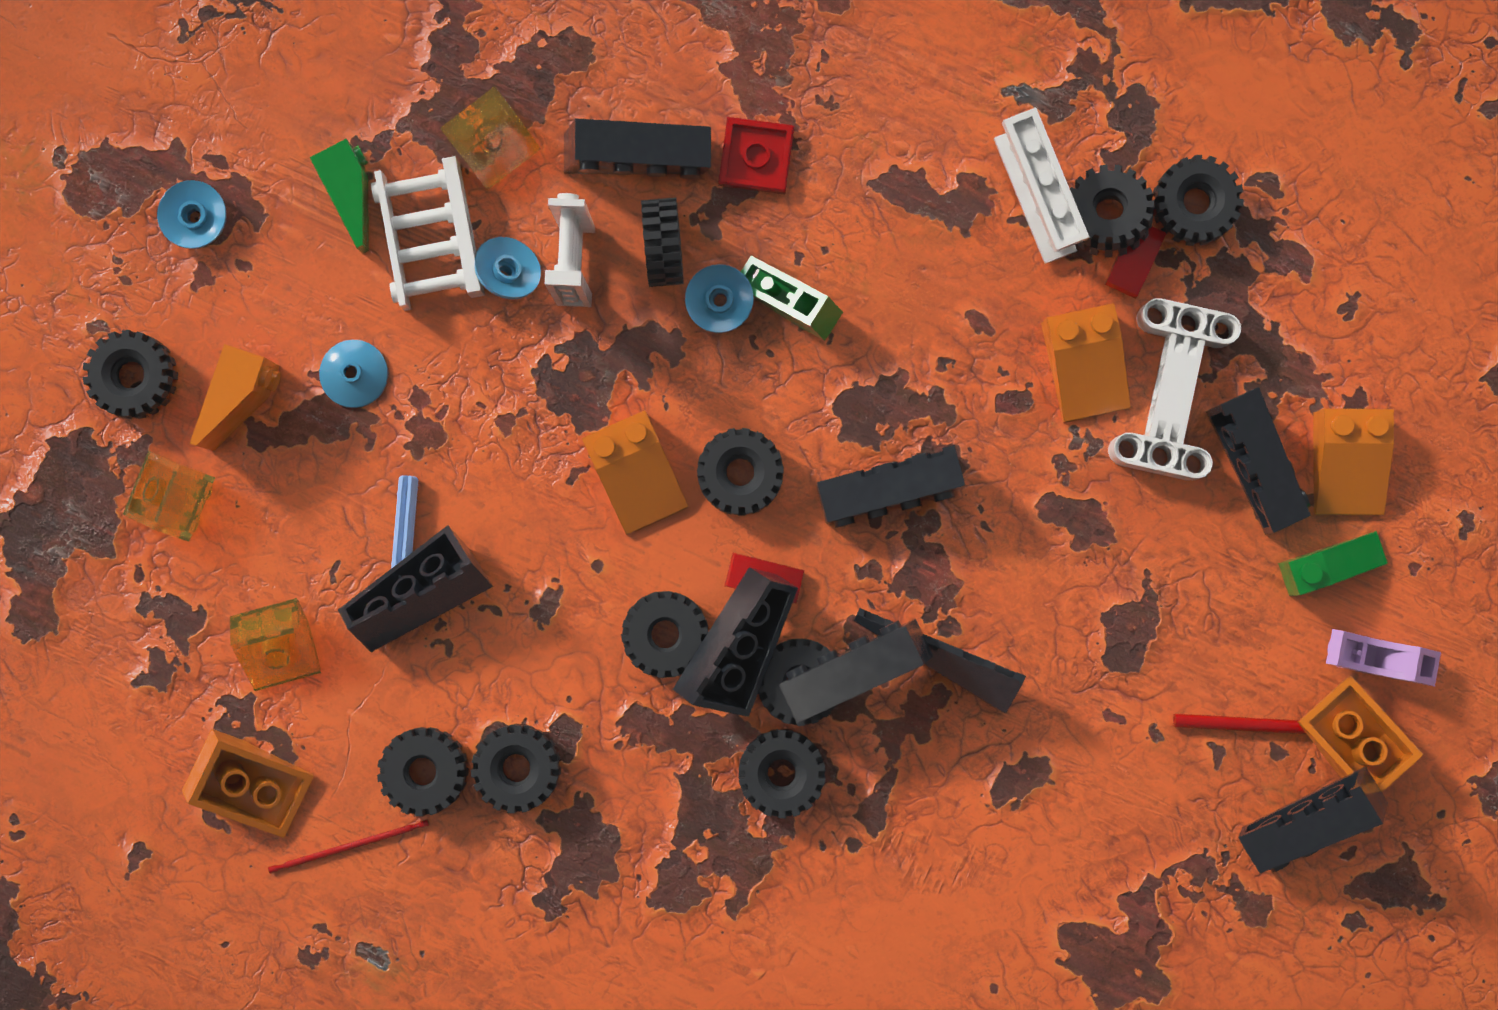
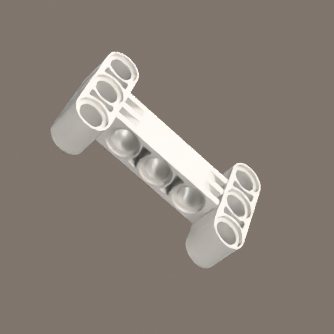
M1155 298L1143 305L1137 313L1138 326L1144 332L1165 337L1145 434L1124 433L1115 437L1109 444L1108 454L1110 459L1120 466L1193 481L1205 477L1211 471L1213 463L1211 455L1206 450L1183 444L1204 346L1223 348L1239 338L1241 324L1234 315ZM1149 308H1155L1161 312V324H1154L1149 320L1147 316ZM1183 315H1188L1194 319L1196 323L1194 332H1189L1182 327L1181 319ZM1216 323H1223L1227 326L1229 330L1227 339L1219 338L1216 335ZM1122 440L1129 441L1133 445L1134 453L1131 458H1125L1120 454L1119 444ZM1155 448H1161L1166 452L1167 462L1164 466L1154 462L1152 454ZM1190 455L1196 456L1200 460L1201 468L1198 473L1190 472L1186 466L1187 458Z

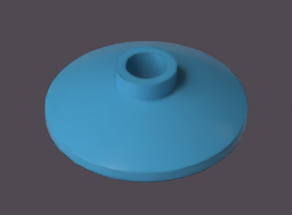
M195 180L183 181L169 188L162 196L157 210L158 224L164 236L175 245L188 249L201 248L216 240L225 226L227 217L226 206L221 195L210 185ZM195 211L200 212L199 221L192 223L190 215Z
M509 237L489 239L479 247L475 255L474 269L479 281L488 291L496 296L505 299L524 298L531 294L539 284L541 268L537 257L529 247L516 239Z
M723 264L711 265L697 272L690 280L685 293L686 309L691 319L702 329L714 333L729 332L741 326L749 317L754 301L753 290L746 276L738 269ZM718 295L726 296V304L716 306L714 304L715 297Z
M346 340L336 344L325 354L319 370L320 383L326 395L335 403L349 408L363 407L374 402L384 391L388 380L387 363L381 352L370 343L361 340ZM350 366H355L357 369V375L354 378H347L346 370Z

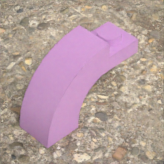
M1332 629L1331 639L1327 648L1326 664L1362 673L1435 686L1441 652Z

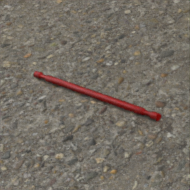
M428 819L414 825L403 826L293 859L281 865L270 866L268 871L271 874L283 868H291L413 831L416 828H424L429 826Z

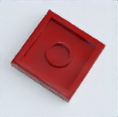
M727 117L718 186L785 195L795 125Z

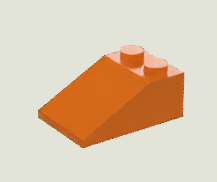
M1112 303L1047 317L1041 323L1063 422L1131 408L1122 335L1115 304Z
M224 344L190 444L215 451L269 398L270 392H274L277 389L281 373L278 372L280 365L265 357Z
M1322 409L1313 412L1314 515H1384L1394 448V409Z
M645 410L582 438L626 535L689 507Z
M1351 675L1298 721L1341 778L1366 766L1381 792L1424 755Z
M211 729L182 792L189 805L284 838L314 775L242 739Z

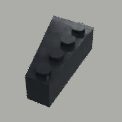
M575 118L564 133V174H647L650 177L680 174L681 178L697 179L711 168V127Z
M1257 387L1206 411L1265 535L1275 533L1311 516L1308 509L1310 501L1306 493L1298 485L1294 468L1285 453L1260 388Z
M955 445L942 448L943 451L934 454L922 453L904 459L903 462H889L872 467L868 471L860 470L817 482L816 487L826 524L834 522L835 528L854 524L855 516L867 514L868 519H874L888 515L887 508L900 505L902 511L922 506L920 499L934 496L935 502L954 498V491L965 486Z
M447 525L338 609V612L347 629L370 652H373L492 588L493 585L471 550Z
M749 567L672 690L692 705L749 717L798 587L777 574Z
M916 618L903 625L900 624L899 620L879 629L882 635L869 640L867 635L849 643L850 650L840 655L837 654L836 650H833L817 658L819 665L808 670L805 664L787 672L786 676L788 679L779 684L796 722L799 723L926 664L933 657V654Z
M1365 766L1242 827L1238 838L1260 874L1268 870L1277 872L1289 865L1290 861L1300 857H1308L1322 848L1382 825L1388 802Z

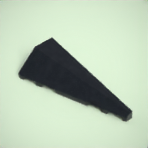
M861 608L858 609L854 619L856 623L878 636L882 635L879 629L893 623L891 620ZM923 634L933 654V657L924 665L1005 714L1007 713L1023 685L1025 675L1011 671L989 660Z

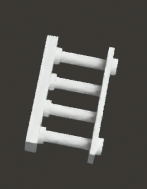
M1035 107L1003 120L1002 125L1006 133L995 137L994 141L1044 264L1076 252L1075 244L1087 240L1089 235L1037 108Z
M456 156L442 158L444 169L438 170V174L388 183L387 177L381 170L374 171L376 182L371 183V190L375 203L380 202L395 281L390 283L391 297L393 302H398L404 311L411 310L409 297L460 287L461 290L466 289L471 298L485 295L483 285L479 281L474 269L477 251L461 166ZM439 187L442 190L448 189L450 202L445 203V207L394 216L390 198L392 196ZM448 220V223H454L456 236H451V240L400 250L397 230ZM454 254L455 257L460 256L462 269L457 270V274L406 283L403 263Z
M559 193L557 198H548V206L560 231L558 265L554 266V270H545V286L557 306L591 307L592 293L581 272L583 233H595V225L585 199H579V195L573 193Z

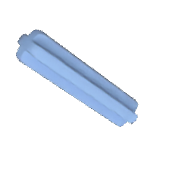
M402 475L399 477L391 568L413 551L418 478L415 476Z

